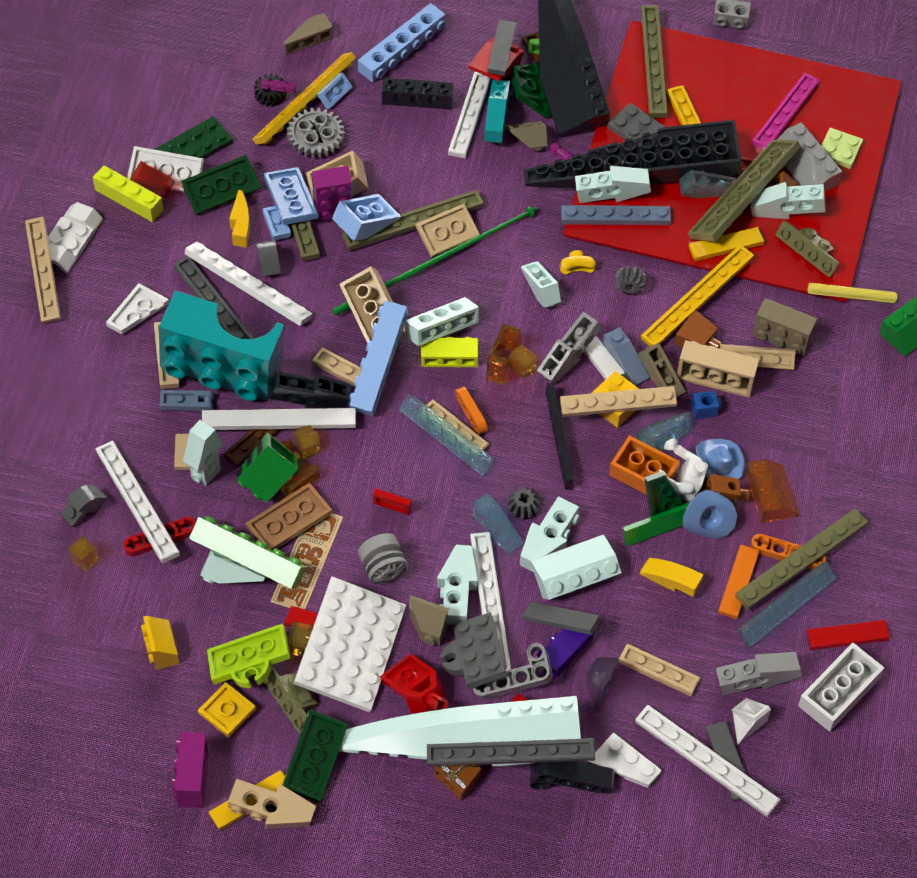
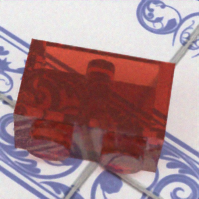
M140 161L130 178L131 181L162 197L163 200H165L175 183L172 177L143 161Z

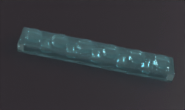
M413 394L406 396L399 407L402 413L481 476L488 474L496 461Z
M828 562L819 564L737 629L746 646L751 647L836 579Z

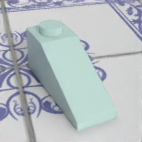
M538 261L521 266V270L536 299L544 308L552 307L561 302L558 282Z
M210 550L200 574L203 580L209 583L264 581L265 578L264 575Z

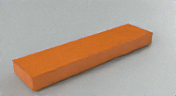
M740 544L718 614L734 619L738 618L742 604L735 597V594L749 584L759 550Z

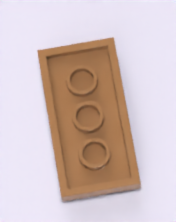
M308 483L245 524L256 540L267 543V548L274 550V548L278 549L331 515L332 509L314 487Z

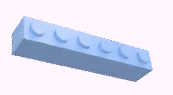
M385 300L384 305H381L379 308V320L373 326L372 334L374 335L372 341H368L366 347L368 353L366 358H363L360 368L362 371L360 376L357 375L354 386H356L354 393H351L348 402L351 408H355L356 412L374 417L408 315L407 306Z

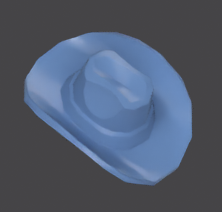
M709 439L700 442L696 446L697 456L708 464L705 474L707 479L710 474L738 478L739 480L743 477L745 469L743 453L734 442L725 439Z
M705 490L698 493L688 505L683 516V527L691 533L706 538L716 539L724 537L735 528L737 513L733 503L728 498L717 492Z

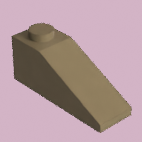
M325 13L308 18L284 41L286 56L333 39V27Z
M659 342L637 353L649 377L657 387L674 386L676 397L686 392Z

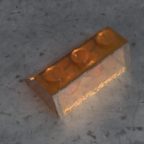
M768 459L748 462L746 477L761 523L798 517L799 512L783 465Z

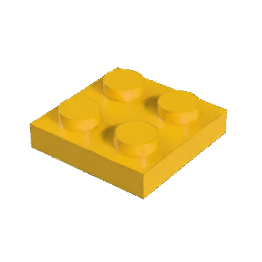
M225 682L198 709V714L229 738L256 710V706Z

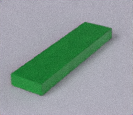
M690 502L623 527L625 544L630 546L683 526V516Z

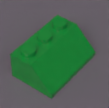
M917 296L884 319L879 334L904 357L917 349Z

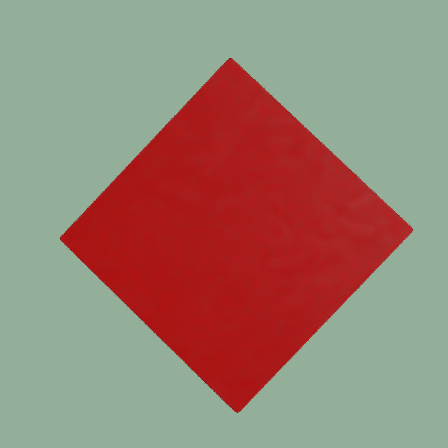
M630 22L606 96L611 113L610 121L629 103H632L649 115L642 22ZM660 27L665 93L667 89L683 85L701 123L735 120L740 155L744 158L755 159L762 152L759 148L751 145L752 140L802 75L807 73L820 80L819 85L784 131L802 122L820 145H822L829 128L863 139L851 169L837 165L842 170L840 184L825 191V212L789 214V219L752 217L751 204H749L722 235L758 227L764 240L763 245L747 249L754 255V258L734 277L809 294V283L851 287L901 81ZM666 94L667 118L653 119L665 127L680 126V121ZM607 126L599 127L595 130L589 150L614 142L622 143L625 140L608 129ZM784 167L778 171V173L784 171L786 174L790 176V174L786 171ZM740 175L650 184V193L616 202L615 198L579 203L576 190L572 205L670 206L671 222L670 225L565 224L563 236L712 271L730 253L694 261L689 249V243L701 240L690 239L687 233ZM783 221H787L798 231L807 227L816 231L819 237L830 242V245L835 248L831 256L839 262V266L832 277L825 275L776 236V232ZM810 294L844 303L847 302L849 299L844 297Z

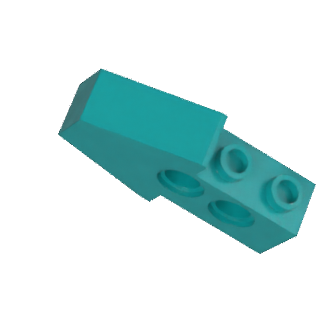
M492 80L484 141L502 143L510 81Z

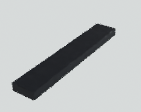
M554 382L547 383L546 399L564 489L572 490L573 476Z

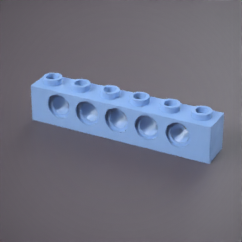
M431 3L358 59V72L371 82L382 78L388 70L393 69L398 62L407 58L412 51L417 50L421 44L431 39L436 32L441 31L445 27V13Z

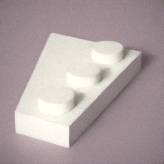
M138 283L107 320L106 325L114 331L124 334L167 306L169 299Z
M615 733L595 752V761H587L588 764L612 768L615 774L647 788L657 779L662 771Z

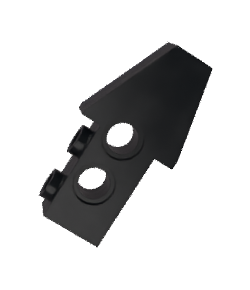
M276 371L271 381L270 399L305 405V409L346 408L350 400V384L320 374H315L314 377H307Z

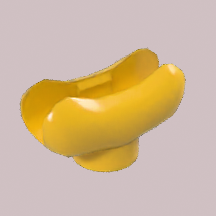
M575 250L570 252L569 257L561 261L560 271L563 274L577 271L591 273L595 270L596 263L592 257L584 256L582 251Z

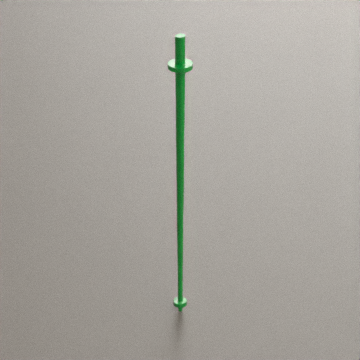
M528 206L525 213L385 282L386 289L527 215L533 217L535 215L534 211L538 210V208L532 209L531 206ZM345 302L333 308L332 312L336 316L348 310L350 306L348 302Z

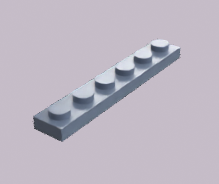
M561 205V224L670 225L671 222L670 206Z

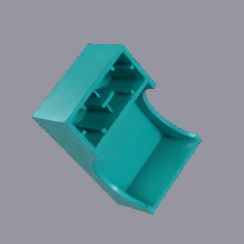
M175 291L159 325L160 367L163 368L165 373L174 378H183L186 375L198 379L203 386L209 389L216 390L224 387L233 390L244 400L254 401L256 398L267 401L270 395L271 381L276 371H279L282 366L284 324L277 322L269 333L259 338H237L227 333L219 324L217 318L219 304Z

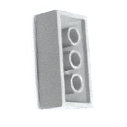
M802 122L786 129L777 139L798 141L801 145L796 154L784 166L799 186L824 184L825 192L840 184L842 170Z

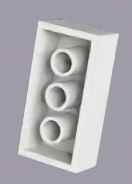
M852 643L801 695L798 706L830 732L881 679L884 667Z

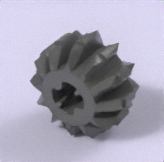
M628 265L627 268L621 267L616 273L615 287L619 288V292L624 291L625 294L631 293L634 295V293L640 294L641 290H644L646 274L642 272V269H636V266L630 267Z
M524 486L523 490L517 487L515 492L511 491L507 499L509 512H513L514 517L520 515L522 520L524 516L531 518L532 514H537L540 507L538 493H534L533 488L527 490L526 486Z

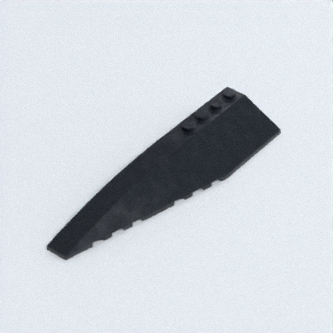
M538 0L540 81L558 136L607 126L610 122L611 113L572 0Z
M735 120L659 128L657 132L651 134L646 132L641 137L635 139L630 137L622 143L614 142L588 150L586 154L580 155L578 153L566 160H555V163L550 165L542 164L524 170L525 186L576 188L575 176L610 171V166L648 169L650 184L741 175V155Z

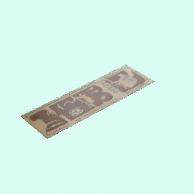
M331 514L298 535L289 558L295 557L300 559L302 565L307 567L297 589H291L278 583L270 602L288 608L291 606L301 609L306 608L343 519L342 516Z

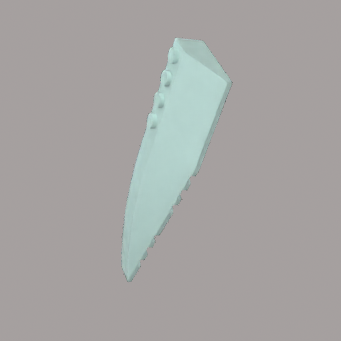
M577 696L456 707L377 721L346 729L339 752L360 753V751H367L370 755H378L379 752L389 753V756L398 757L401 754L408 755V758L427 760V744L581 739ZM529 763L492 764V766H507Z

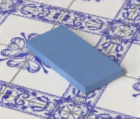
M299 167L264 173L265 182L283 225L318 219L317 209Z

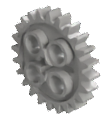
M311 108L310 112L304 110L303 115L298 112V118L292 117L293 122H289V127H287L289 144L293 145V150L298 149V154L305 152V157L311 154L312 158H314L315 154H318L319 158H321L323 153L328 156L329 151L335 153L334 148L339 149L340 144H343V138H345L342 120H339L338 115L334 116L333 112L328 114L327 109L321 112L320 108L317 111Z

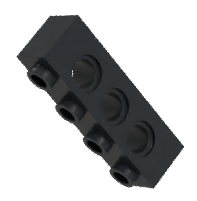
M384 77L382 104L452 110L454 83Z

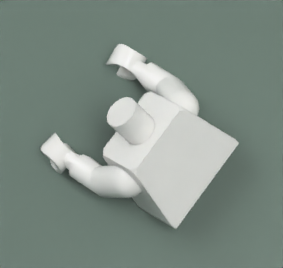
M672 438L666 441L664 449L673 450L675 454L686 461L680 467L677 481L675 482L671 478H668L681 500L691 502L702 487L708 464L681 445H677L678 441Z

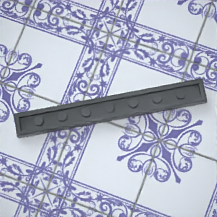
M187 256L173 264L174 269L196 297L219 304L217 318L219 324L227 333L241 339H254L190 257Z
M594 738L427 744V766L595 761Z

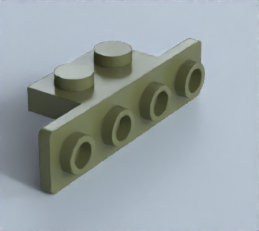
M787 221L781 223L776 236L825 275L832 277L839 266V262L831 256L835 248L830 245V242L819 237L816 231L807 227L798 231Z
M271 665V672L264 683L300 735L307 716L304 711L313 709L317 702L308 689L293 684L296 672L280 676L273 665Z

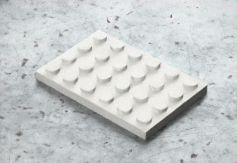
M331 577L293 684L370 712L381 682L380 676L384 673L406 604Z

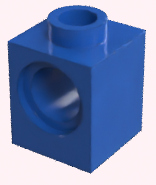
M715 391L693 393L691 405L695 419L718 416V411L721 409L720 397L717 398Z

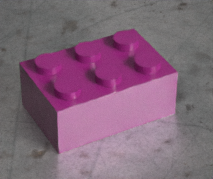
M347 165L312 171L314 205L318 212L317 220L328 221L333 218L339 201L353 199L349 168Z
M181 732L180 740H176L177 759H174V772H176V778L172 779L174 799H177L179 807L204 808L209 753L206 733Z

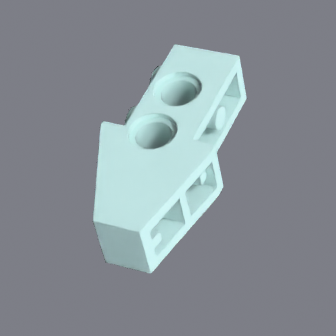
M610 166V171L575 176L579 203L615 198L616 202L651 192L648 169Z
M786 182L766 188L751 203L752 217L789 219V214L825 212L824 184L787 187Z
M201 420L189 432L183 462L189 465L192 479L197 483L201 482L207 486L221 470L218 450L223 446V442L216 430Z
M558 496L540 526L535 523L531 524L520 556V566L534 572L530 561L567 547V538L571 532L570 528L572 525L575 526L580 518V515H578L579 506Z
M455 545L437 577V588H441L440 598L444 599V603L440 604V606L449 608L448 624H457L467 620L469 590H477V572L472 546ZM452 583H458L459 585H458V586H453V585H451V584H452ZM455 600V601H457L458 603L452 604V603H450V601Z

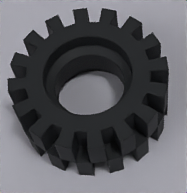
M270 73V76L264 74V78L270 79V81H283V78H279L277 74L273 76V73ZM261 76L258 77L259 80L256 79L254 84L257 102L260 101L261 105L265 103L266 107H268V104H271V107H274L275 103L280 105V102H283L284 98H286V90L285 92H265V89L261 88L263 78Z

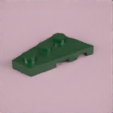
M663 471L644 477L650 517L683 505Z

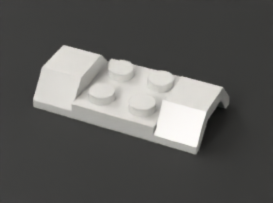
M78 202L71 205L64 217L60 218L48 236L51 261L58 265L64 273H69L103 221V218L94 208Z

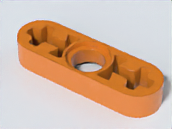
M463 386L456 389V399L478 435L487 432L486 421L466 387Z

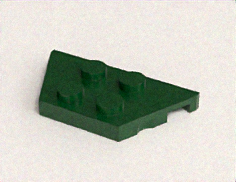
M534 62L532 65L514 66L510 73L516 98L548 119L551 116V112L540 81L539 62Z

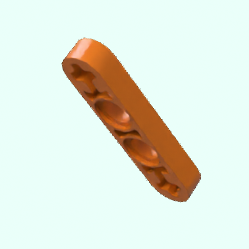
M756 534L751 540L750 547L759 550L760 555L781 561L800 548L801 545L764 534ZM759 541L762 542L761 546H757ZM775 546H781L784 549V552L777 553L774 551L773 548ZM826 556L819 559L818 564L814 563L807 569L814 571L822 570L826 563Z

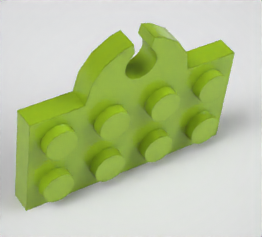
M283 623L207 649L211 680L214 685L233 678L238 686L251 688L248 678L253 674H256L255 680L260 685L268 678L271 672V665L290 659L287 635Z

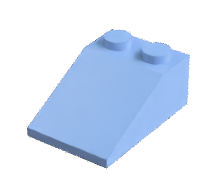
M379 194L339 201L332 219L353 241L371 237L399 220L401 216Z

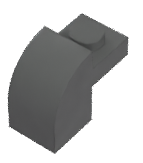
M275 240L257 243L256 250L262 276L281 273Z
M96 485L81 486L67 497L69 503L60 514L72 527H77L87 512L97 513L107 500V497Z

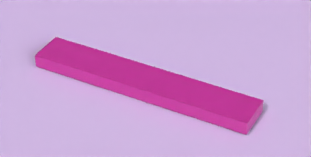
M804 73L752 140L751 145L763 151L773 139L777 140L819 85L820 80Z

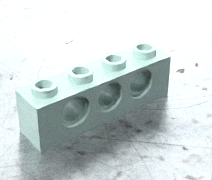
M465 297L405 320V337L417 346L474 325L479 321V307Z

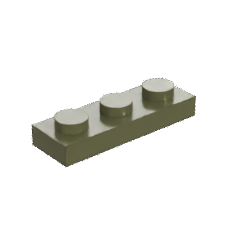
M310 221L291 223L301 260L307 261L320 258Z

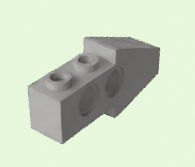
M583 311L564 337L556 341L537 369L539 374L551 383L554 382L555 385L581 360L579 358L602 329L600 324Z
M796 652L757 654L754 659L716 668L722 696L760 686L766 689L802 676Z

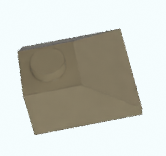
M543 122L506 125V129L529 148H532V150H543V147L548 146L546 125Z
M411 595L409 598L410 619L420 639L427 645L440 647L448 628L449 608Z

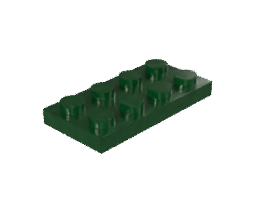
M212 116L154 150L206 159L232 144L233 138Z
M247 155L180 182L195 215L236 199L238 190L247 195L261 189V185Z
M312 709L308 710L282 786L294 793L320 802L348 724Z

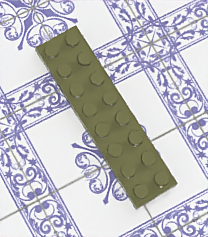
M773 139L687 233L690 239L714 242L718 240L723 232L732 225V222L743 213V210L753 202V199L764 190V187L775 177L778 171L785 166L787 161L796 154L797 150L801 147L799 142Z

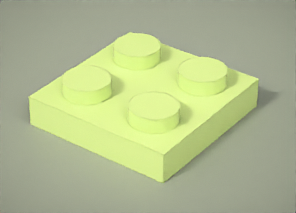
M829 128L821 146L837 165L851 169L863 139Z

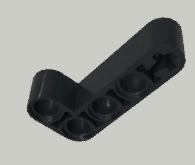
M579 761L542 762L531 765L530 787L533 789L543 790L551 784L601 794L614 792L615 771L612 768Z

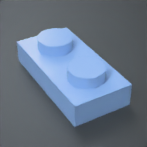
M339 73L317 96L326 109H328L353 86L344 73Z
M276 206L263 208V215L272 239L279 240L291 237L288 224L283 225Z

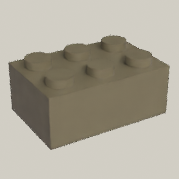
M765 298L756 315L752 336L757 337L759 340L770 342L777 347L795 349L796 354L804 356L812 341L817 318Z

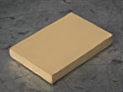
M465 204L415 225L431 258L480 235Z

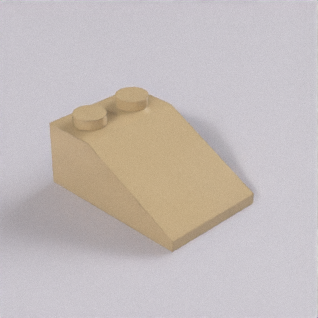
M354 151L306 172L310 195L313 201L312 171L348 165L352 181V195L354 196L368 189L363 161Z

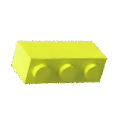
M446 337L421 345V367H477L478 338Z

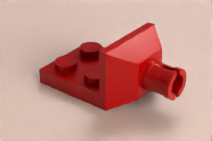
M411 653L380 676L382 683L405 699L411 714L428 712L431 709L434 711L441 710L440 708L447 709L448 701L444 698L446 693L437 672Z

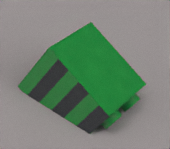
M267 433L237 471L238 483L243 488L248 487L253 491V495L258 500L263 499L267 503L298 470L297 456Z

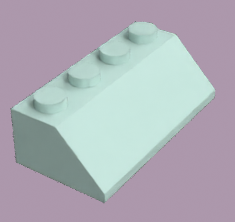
M604 535L530 561L542 598L547 600L621 573L616 554Z

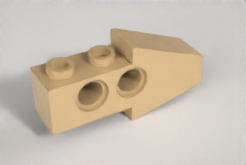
M239 779L235 781L227 806L236 814L246 813L251 815L250 817L254 820H266L264 829L309 827L316 808L314 804L282 785H279L277 792ZM252 797L257 801V803L253 806H249L246 804L245 800L247 798ZM272 804L277 810L270 813L266 811L265 807Z

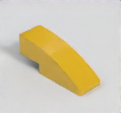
M238 190L229 218L230 229L233 230L232 242L235 246L247 248L250 234L248 206L243 192Z
M648 558L640 571V575L674 592L678 589L692 597L702 583L704 575L683 565L656 558Z

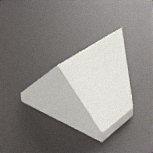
M746 698L732 709L737 745L768 721L771 711L769 706Z

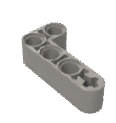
M539 643L531 644L527 649L530 665L506 671L507 676L474 687V693L480 699L487 700L549 683L552 680L553 673L546 649ZM542 650V655L539 658H533L535 651ZM540 670H547L544 677L539 678L537 676ZM520 675H527V679L525 682H518V678ZM503 679H506L507 685L503 688H499V682ZM485 685V692L482 693L480 690L482 689V686Z

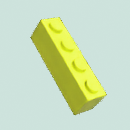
M104 165L93 176L97 192L151 222H154L164 211L162 197Z

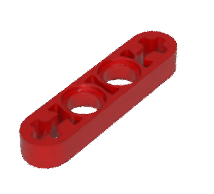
M184 517L163 526L166 531H175L171 539L173 542H177L190 537L196 521L192 517ZM189 524V526H191V529H187L185 525ZM144 532L125 539L123 547L126 555L134 557L154 550L151 544L146 542L147 538ZM130 544H133L135 549H131Z

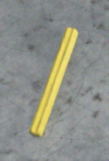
M809 283L808 285L809 294L895 303L897 300L896 292Z

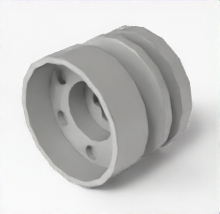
M386 533L374 536L366 540L358 549L359 558L365 566L366 573L372 584L382 585L393 582L405 574L408 569V562L401 552L396 536Z

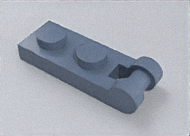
M161 390L159 407L160 410H213L212 401L214 400V393L212 391Z

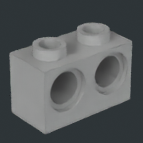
M716 0L713 25L747 29L751 2Z

